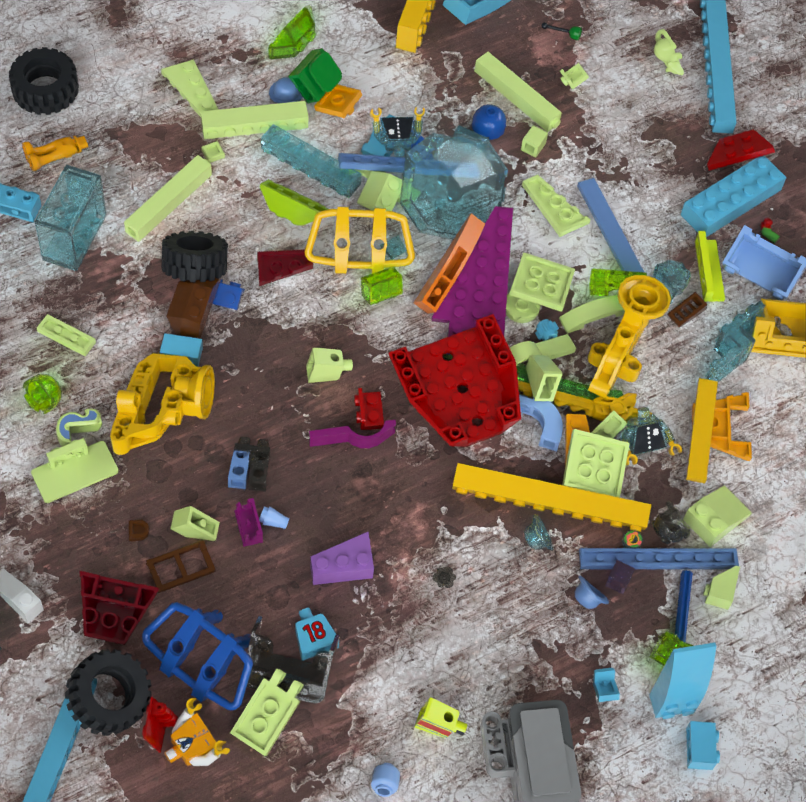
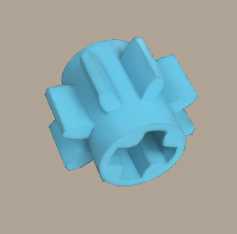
M545 319L537 324V332L535 334L539 340L542 339L543 341L556 338L559 327L556 322Z

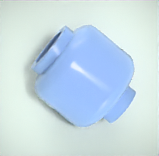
M383 763L376 766L371 779V788L375 793L382 797H388L397 792L400 782V771L391 763Z

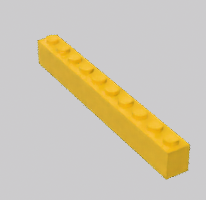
M457 463L452 489L456 490V493L467 495V492L474 493L475 497L486 499L488 496L500 503L511 501L514 502L513 505L519 507L530 505L537 511L548 509L552 510V513L556 515L572 514V518L580 520L586 517L590 518L591 522L602 524L603 521L609 522L610 526L622 528L623 525L630 527V530L635 532H641V530L647 528L652 505Z

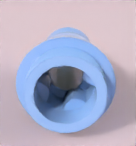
M264 506L259 521L263 523L262 525L286 529L289 518L270 506L269 508Z

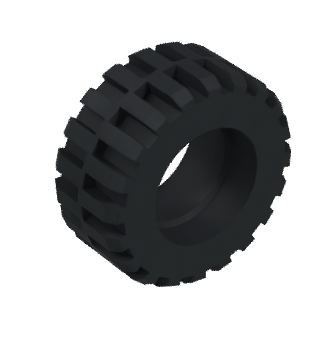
M42 47V49L33 48L32 51L29 52L27 50L22 56L19 55L15 59L16 62L12 63L9 70V82L13 98L21 108H25L30 113L35 112L37 115H41V113L51 115L53 112L59 113L61 109L65 110L68 108L69 103L72 104L78 95L79 84L76 66L73 60L62 51L58 52L57 49H48L47 47ZM48 76L57 79L54 83L46 86L31 84L32 81L40 77Z
M104 649L99 653L94 652L90 654L72 671L71 677L66 683L68 690L65 692V699L70 701L67 704L68 711L73 710L74 715L71 717L74 721L79 720L82 722L80 727L85 730L89 727L91 728V733L96 735L102 732L103 736H109L112 733L116 735L125 729L127 730L144 716L143 713L147 709L148 701L152 697V692L148 691L152 684L150 679H146L148 672L146 668L141 669L139 666L141 662L138 659L132 660V655L127 652L122 655L121 650L114 649L110 652L109 649ZM97 675H109L121 683L125 691V703L121 709L108 710L97 703L92 694V681Z

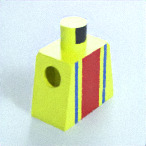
M430 697L421 707L414 727L447 738L452 732L463 736L468 724L458 720L460 714L458 710Z

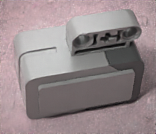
M548 700L517 703L511 707L507 719L501 720L498 713L493 711L484 714L480 730L486 771L493 778L510 777L514 802L580 801L581 788L568 710L563 701ZM492 721L496 724V726L489 727L487 726L486 722ZM492 736H494V744L497 747H494L493 744H490ZM498 762L502 765V768L496 769L492 766V763Z

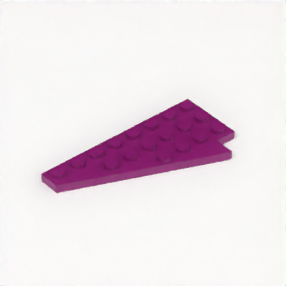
M494 207L465 266L438 310L434 312L432 322L449 323L448 337L475 327L476 320L494 314L504 335L513 208Z

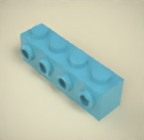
M0 183V213L34 222L42 206L40 195Z

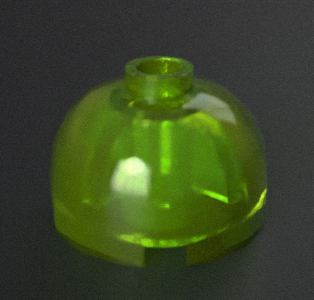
M37 374L26 380L23 384V389L25 388L26 391L24 397L28 404L37 412L42 410L43 414L52 411L58 406L62 398L59 382L48 374Z

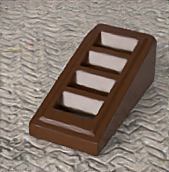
M694 292L667 315L680 328L704 312L708 304ZM694 302L698 308H695L691 303ZM689 306L693 312H690L686 307ZM683 309L688 316L685 317L681 310ZM677 313L683 320L679 321L675 314Z

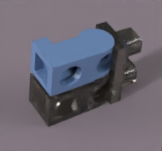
M240 437L238 443H235L228 475L229 488L246 489L248 471L250 469L248 490L266 492L270 461L268 440L259 439L257 446L250 445V438Z

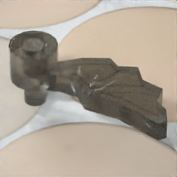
M778 316L774 317V327H777L784 336H793L791 329L787 325L781 324V319Z

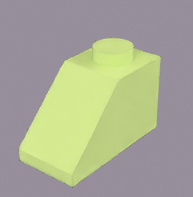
M188 506L174 511L171 529L185 537L215 541L220 522L194 507Z
M735 566L713 577L710 584L706 583L703 595L706 596V604L726 610L730 608L740 570L739 566Z

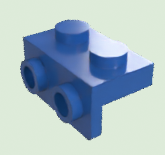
M221 279L213 304L238 310L242 292L244 293L245 289L240 288L241 284L230 282L229 285L223 284Z

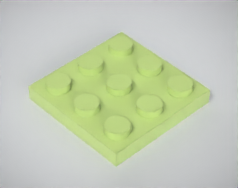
M523 252L509 295L562 312L575 269Z
M573 429L562 485L620 498L630 443Z

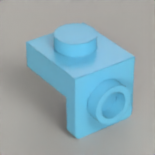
M604 668L594 670L593 686L598 701L619 700L620 693L615 682V669Z

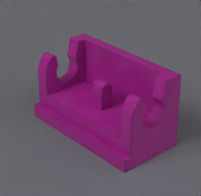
M254 498L248 499L246 505H241L238 502L234 513L243 547L263 543V532Z

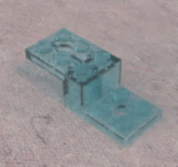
M761 301L755 305L751 304L745 310V313L742 315L738 314L732 320V323L729 325L726 323L719 330L720 335L715 340L716 345L713 350L722 358L719 360L715 359L710 364V370L705 375L706 379L719 382L748 359L756 342L748 332L754 327L756 316L761 317L766 306Z

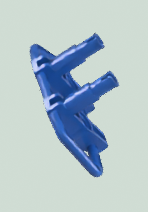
M178 602L170 604L142 633L144 645L162 662L159 671H162L168 678L175 675L193 689L191 696H194L200 703L208 698L227 710L238 709L242 704L253 667V661L245 649L254 645V637L246 634L234 638L235 635L233 633L226 635L213 624L219 623L223 619V615L219 610L201 613L202 610L200 608L193 610L191 607ZM175 611L187 615L188 619L169 642L167 651L164 653L150 639V635ZM205 629L220 640L221 643L201 667L196 681L179 667L194 649L200 633ZM237 654L244 662V667L234 701L230 702L213 692V690L226 674L234 655ZM212 667L215 669L216 674L213 673Z

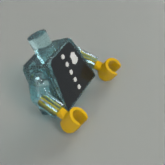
M378 107V115H374L372 108L370 116L374 118L372 122L374 137L385 146V150L394 151L396 157L404 156L405 151L411 150V144H415L422 134L423 121L421 118L425 114L424 107L422 114H417V107L415 108L416 120H414V117H380L379 120V116L382 113L381 109Z
M647 407L639 408L638 417L628 420L627 427L620 438L621 441L630 443L626 466L629 465V458H631L632 464L635 465L638 462L636 455L667 448V444L670 446L668 449L670 455H675L673 447H676L679 453L682 452V447L674 443L675 438L670 428L662 419H658L654 414H650Z

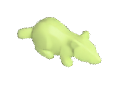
M664 29L658 30L655 35V56L667 66L666 72L683 75L684 71L679 59H682V54L680 52L675 53L676 44L671 40L667 31Z

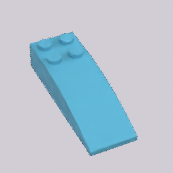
M444 0L443 6L466 25L490 14L511 0Z
M715 642L673 649L649 694L655 718L670 719L677 714L688 716L695 713L706 694L712 676L717 647Z

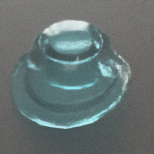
M535 514L532 519L533 522L524 530L525 540L534 550L548 548L553 551L554 545L540 516Z

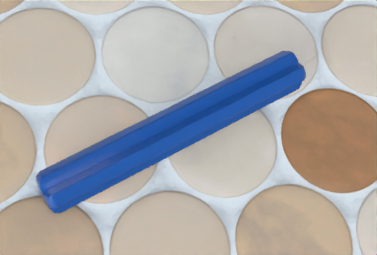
M683 570L681 573L674 644L684 646L687 633L693 575L691 571Z

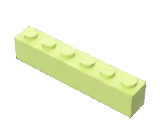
M306 101L201 111L204 139L282 132L295 129L301 130L308 128L309 121Z

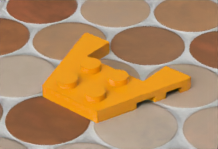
M744 392L738 396L730 395L724 399L716 400L710 447L750 461L752 458L751 442L732 441L730 409L748 411L749 392ZM693 403V405H692V425H693V416H694L695 403Z

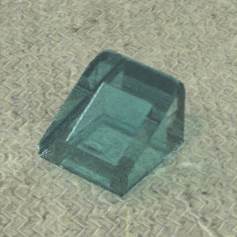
M399 235L387 240L386 254L391 260L407 251Z

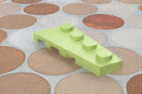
M194 59L161 69V74L168 78L170 84L177 88L180 95L184 99L186 98L190 106L200 117L201 111L219 110Z

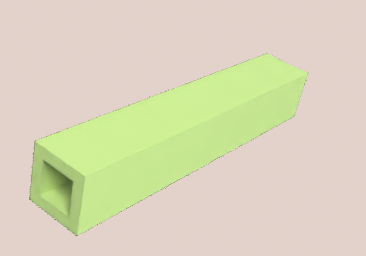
M487 52L476 60L474 71L546 132L559 126L562 112L491 53Z
M197 155L124 221L125 232L140 242L212 175L210 162Z

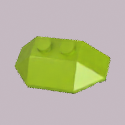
M269 179L260 184V189L270 211L274 212L278 217L290 220L294 225L302 226L313 222L318 212L328 210L325 206Z

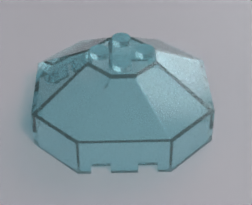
M432 133L406 152L399 203L420 233L453 240L470 213L486 223L494 207L502 206L506 191L504 181L508 175V169L488 139H477L462 133L453 137Z

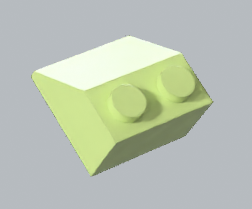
M371 171L357 204L370 210L385 208L386 211H393L406 181L389 173Z

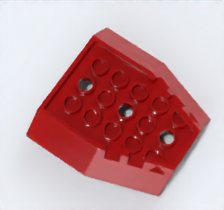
M494 314L476 320V325L473 328L408 351L405 346L388 353L409 403L449 446H471L502 434L521 420L516 361ZM448 353L453 356V359L446 361L442 356ZM459 386H465L467 387L468 391L465 393H460L457 390V388ZM479 418L483 421V424L475 426L472 420Z

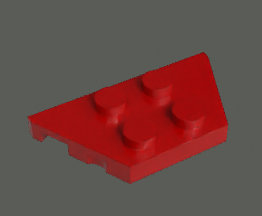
M754 129L719 139L707 163L709 171L775 153V149L770 142Z

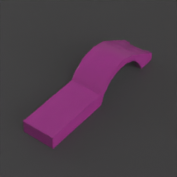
M396 420L385 421L383 428L371 436L358 435L349 426L309 431V445L313 447L349 442L358 448L369 449L378 446L395 433Z

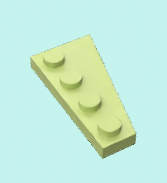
M535 175L522 182L523 188L559 237L590 224V218L584 217L579 213L577 207H572L566 202V198L558 195L554 188L539 175Z

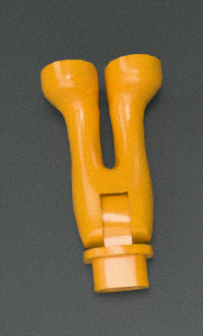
M74 135L73 139L71 137H64L40 147H33L29 141L22 142V148L31 170L37 171L48 163L62 158H70L72 155L82 152L81 149L88 148V143L84 136L76 137Z

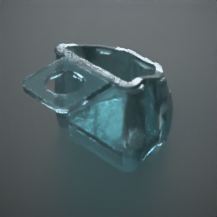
M666 260L664 263L655 266L652 277L663 283L669 290L670 304H672L673 299L681 295L688 286L691 273L682 262Z

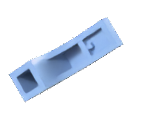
M519 395L521 413L534 417L542 427L539 446L557 452L563 432V422L559 411L550 401H534V397L530 399L525 395Z

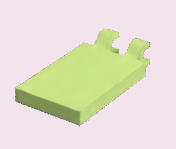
M280 669L275 670L270 681L266 678L262 680L230 732L264 756L268 755L300 703V700L295 697L304 686L301 682L294 680L287 692L278 687L287 674Z

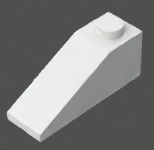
M2 568L0 570V596L29 623L44 610L41 600L26 585Z

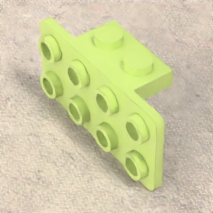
M84 438L80 440H73L61 448L52 449L49 453H46L48 463L31 471L44 502L50 503L116 475L118 467L104 441L87 446Z

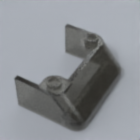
M258 616L251 631L247 652L253 661L247 686L257 689L264 678L270 681L275 670L280 669L287 674L278 687L287 692L294 680L299 681L304 686L295 698L310 703H320L327 691L340 635H335L329 652L319 651L315 654L313 663L273 653L274 644L272 640L266 636L259 635L263 617Z

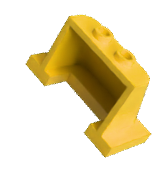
M761 299L759 317L756 316L749 352L806 358V303Z

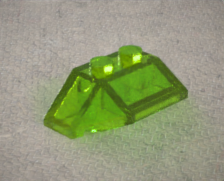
M310 5L305 6L284 27L275 41L269 45V59L296 57L299 52L304 51L309 42L314 40L316 36L315 21Z

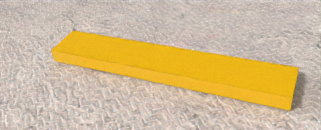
M703 378L698 380L686 480L705 484L707 480L718 381Z

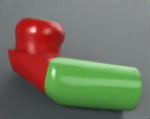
M764 218L760 224L761 233L764 237L776 243L780 236L772 231L771 225L773 221L770 218Z

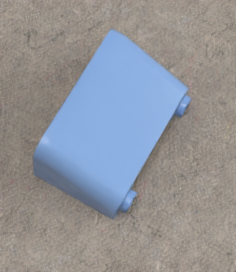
M744 225L722 264L725 266L724 270L728 273L734 274L735 272L772 292L773 297L782 301V299L788 298L804 273L806 258L802 255L800 258H795L796 254H791L762 239L759 234L755 237L752 229Z

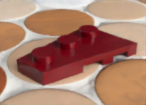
M305 250L257 252L259 286L313 269L314 264L306 258Z

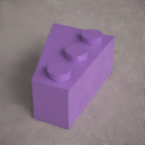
M366 532L311 556L310 568L313 585L373 578L374 565L369 533Z

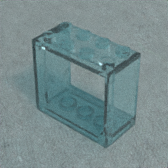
M66 164L35 220L43 261L74 271L78 270L107 215L101 175Z

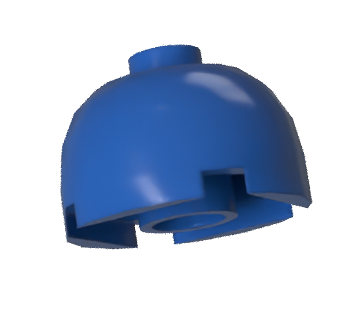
M487 104L475 111L472 118V129L480 138H483V136L489 137V140H493L504 134L506 115L501 108L493 104Z

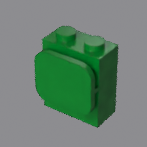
M323 48L311 50L288 77L307 103L318 102L325 93L331 92L342 79V72L331 55L324 51Z

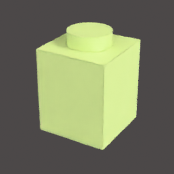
M532 126L523 138L521 150L536 158L546 144L548 133L541 128Z

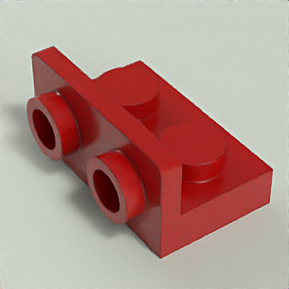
M358 388V395H354L355 406L359 408V411L356 412V422L360 423L361 430L382 429L384 418L381 392L363 393L362 388Z

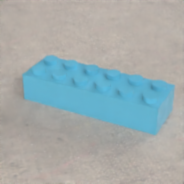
M765 156L757 157L686 201L681 216L697 232L705 231L706 237L782 190L787 177Z

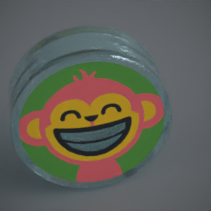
M635 530L627 531L622 539L623 546L633 549L640 548L643 543L642 535Z

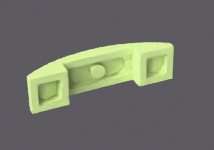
M614 295L578 306L560 316L559 320L568 334L583 329L587 323L614 314L616 317L624 315L625 310L620 305L618 296Z

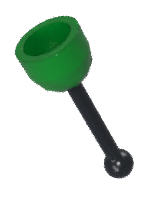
M546 22L541 25L543 29L549 28L569 33L572 39L578 41L582 33V27L578 26L571 27L568 30L548 25Z

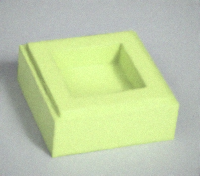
M218 141L201 147V151L210 163L225 158V153Z

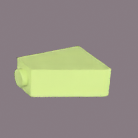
M530 355L526 372L534 401H553L562 377V371L549 356Z

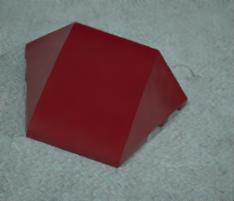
M79 571L81 577L84 636L125 645L160 588Z

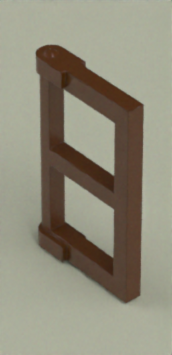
M203 539L146 560V565L157 588H160L158 593L216 572ZM200 548L208 568L187 575L180 555ZM174 557L182 578L162 585L154 564Z

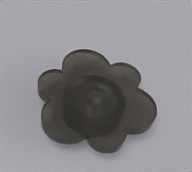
M450 567L438 568L437 573L433 574V581L437 582L438 587L442 588L445 586L446 588H451L456 575L452 574L453 570Z

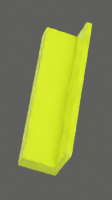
M698 231L695 239V248L703 300L705 302L725 301L717 242L716 240H707L705 231Z

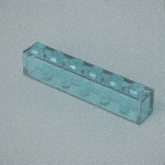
M274 124L261 137V149L264 152L277 157L281 162L291 165L295 170H299L307 174L308 177L321 182L325 187L335 190L339 195L350 198L361 185V173L354 169L340 168L338 160Z

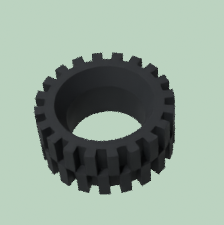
M181 231L179 234L172 233L171 236L167 235L162 240V271L167 276L172 275L173 279L180 278V281L190 280V282L200 280V282H206V280L213 281L215 278L219 279L227 272L228 243L224 238L221 239V236H213V233L204 234L203 231L194 233V231H189V233Z

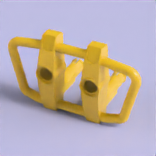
M337 207V209L320 211L315 215L305 247V256L310 262L335 266V273L346 274L347 268L372 269V275H383L384 268L410 265L414 261L415 251L408 220L403 214L386 211L385 208L356 210L349 209V207ZM331 216H336L337 218L333 241L335 259L312 254L321 220ZM349 217L372 218L373 228L370 241L372 262L348 261L350 247ZM386 218H391L401 223L408 254L405 259L385 261L387 248ZM339 238H345L347 245L339 247L336 242ZM377 239L383 240V247L375 248L373 245L374 241Z

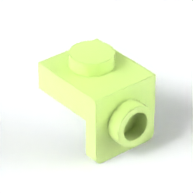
M579 63L566 72L563 69L560 70L562 74L560 79L565 86L569 85L572 90L589 78Z

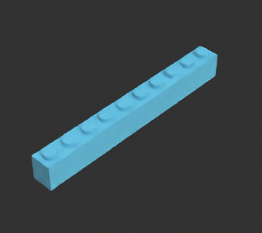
M700 0V8H702L701 20H703L702 33H704L703 46H705L704 59H706L705 72L708 73L706 85H709L707 98H710L708 103V112H711L709 125H712V132L733 134L737 122L726 0Z

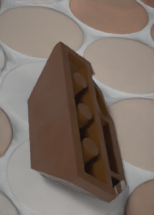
M215 278L213 281L206 280V282H200V280L190 282V280L178 282L166 315L176 335L201 338L221 278Z

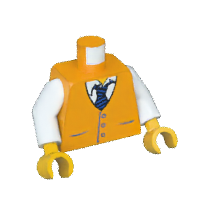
M191 698L187 701V708L179 716L172 729L171 742L174 747L164 752L170 763L181 757L187 766H209L221 754H228L230 752L229 748L222 750V746L226 741L219 740L216 742L198 713L194 714V711L202 708L201 703L197 704L194 708L193 703L196 698Z

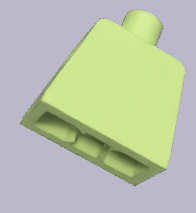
M312 348L306 365L308 383L338 380L342 371H352V359H343L341 350Z

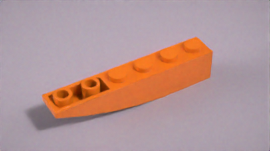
M472 213L465 220L413 302L427 314L438 310L465 266L481 235L485 223Z

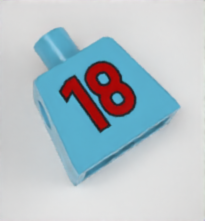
M310 608L299 611L301 621L295 623V632L302 661L339 648V638L323 614L313 616Z

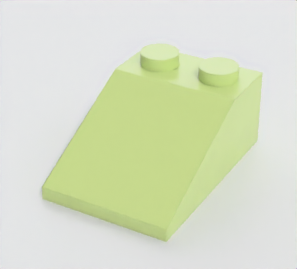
M723 486L691 506L683 520L709 547H712L748 518L752 512L726 486Z

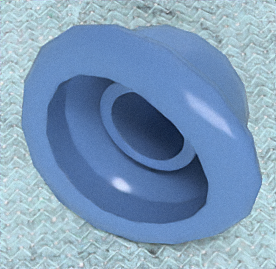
M289 77L279 79L269 89L270 99L275 103L297 102L303 98Z
M578 576L580 583L575 590V598L583 607L594 609L601 603L609 604V599L602 592L592 586L584 577Z

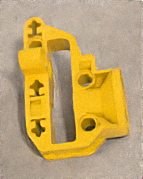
M633 275L626 278L620 284L617 296L620 305L625 310L623 319L609 345L604 342H596L591 346L587 359L590 364L598 367L588 391L604 399L608 396L618 377L627 382H635L638 379L642 364L637 358L631 356V353L645 327L648 325L649 320L663 316L669 309L671 302L669 290L663 283L653 277Z
M154 353L140 361L133 372L127 390H119L117 393L116 404L118 413L110 433L114 453L123 455L128 453L130 449L157 441L170 425H180L184 415L197 416L199 419L208 418L213 404L215 389L213 367L211 365L195 366L186 356ZM160 372H172L170 378L172 389L171 387L166 388L161 401L159 415H156L154 422L151 424H144L146 422L145 412Z

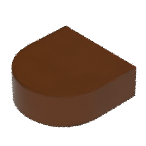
M129 520V542L146 539L149 535L148 524L143 520Z

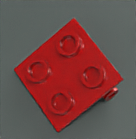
M151 697L150 704H148L146 709L147 720L146 725L143 726L142 734L143 738L161 753L165 728L174 727L178 716L165 703L158 702L154 697Z

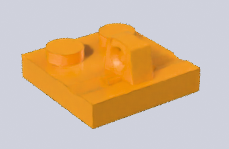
M337 84L331 92L325 93L314 107L318 112L345 118L347 114L351 115L354 112V105L362 97L361 90Z

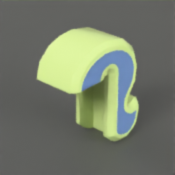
M86 409L84 416L77 412L63 414L57 421L56 426L59 444L62 447L68 445L71 442V433L98 431L102 426L100 413L96 409Z

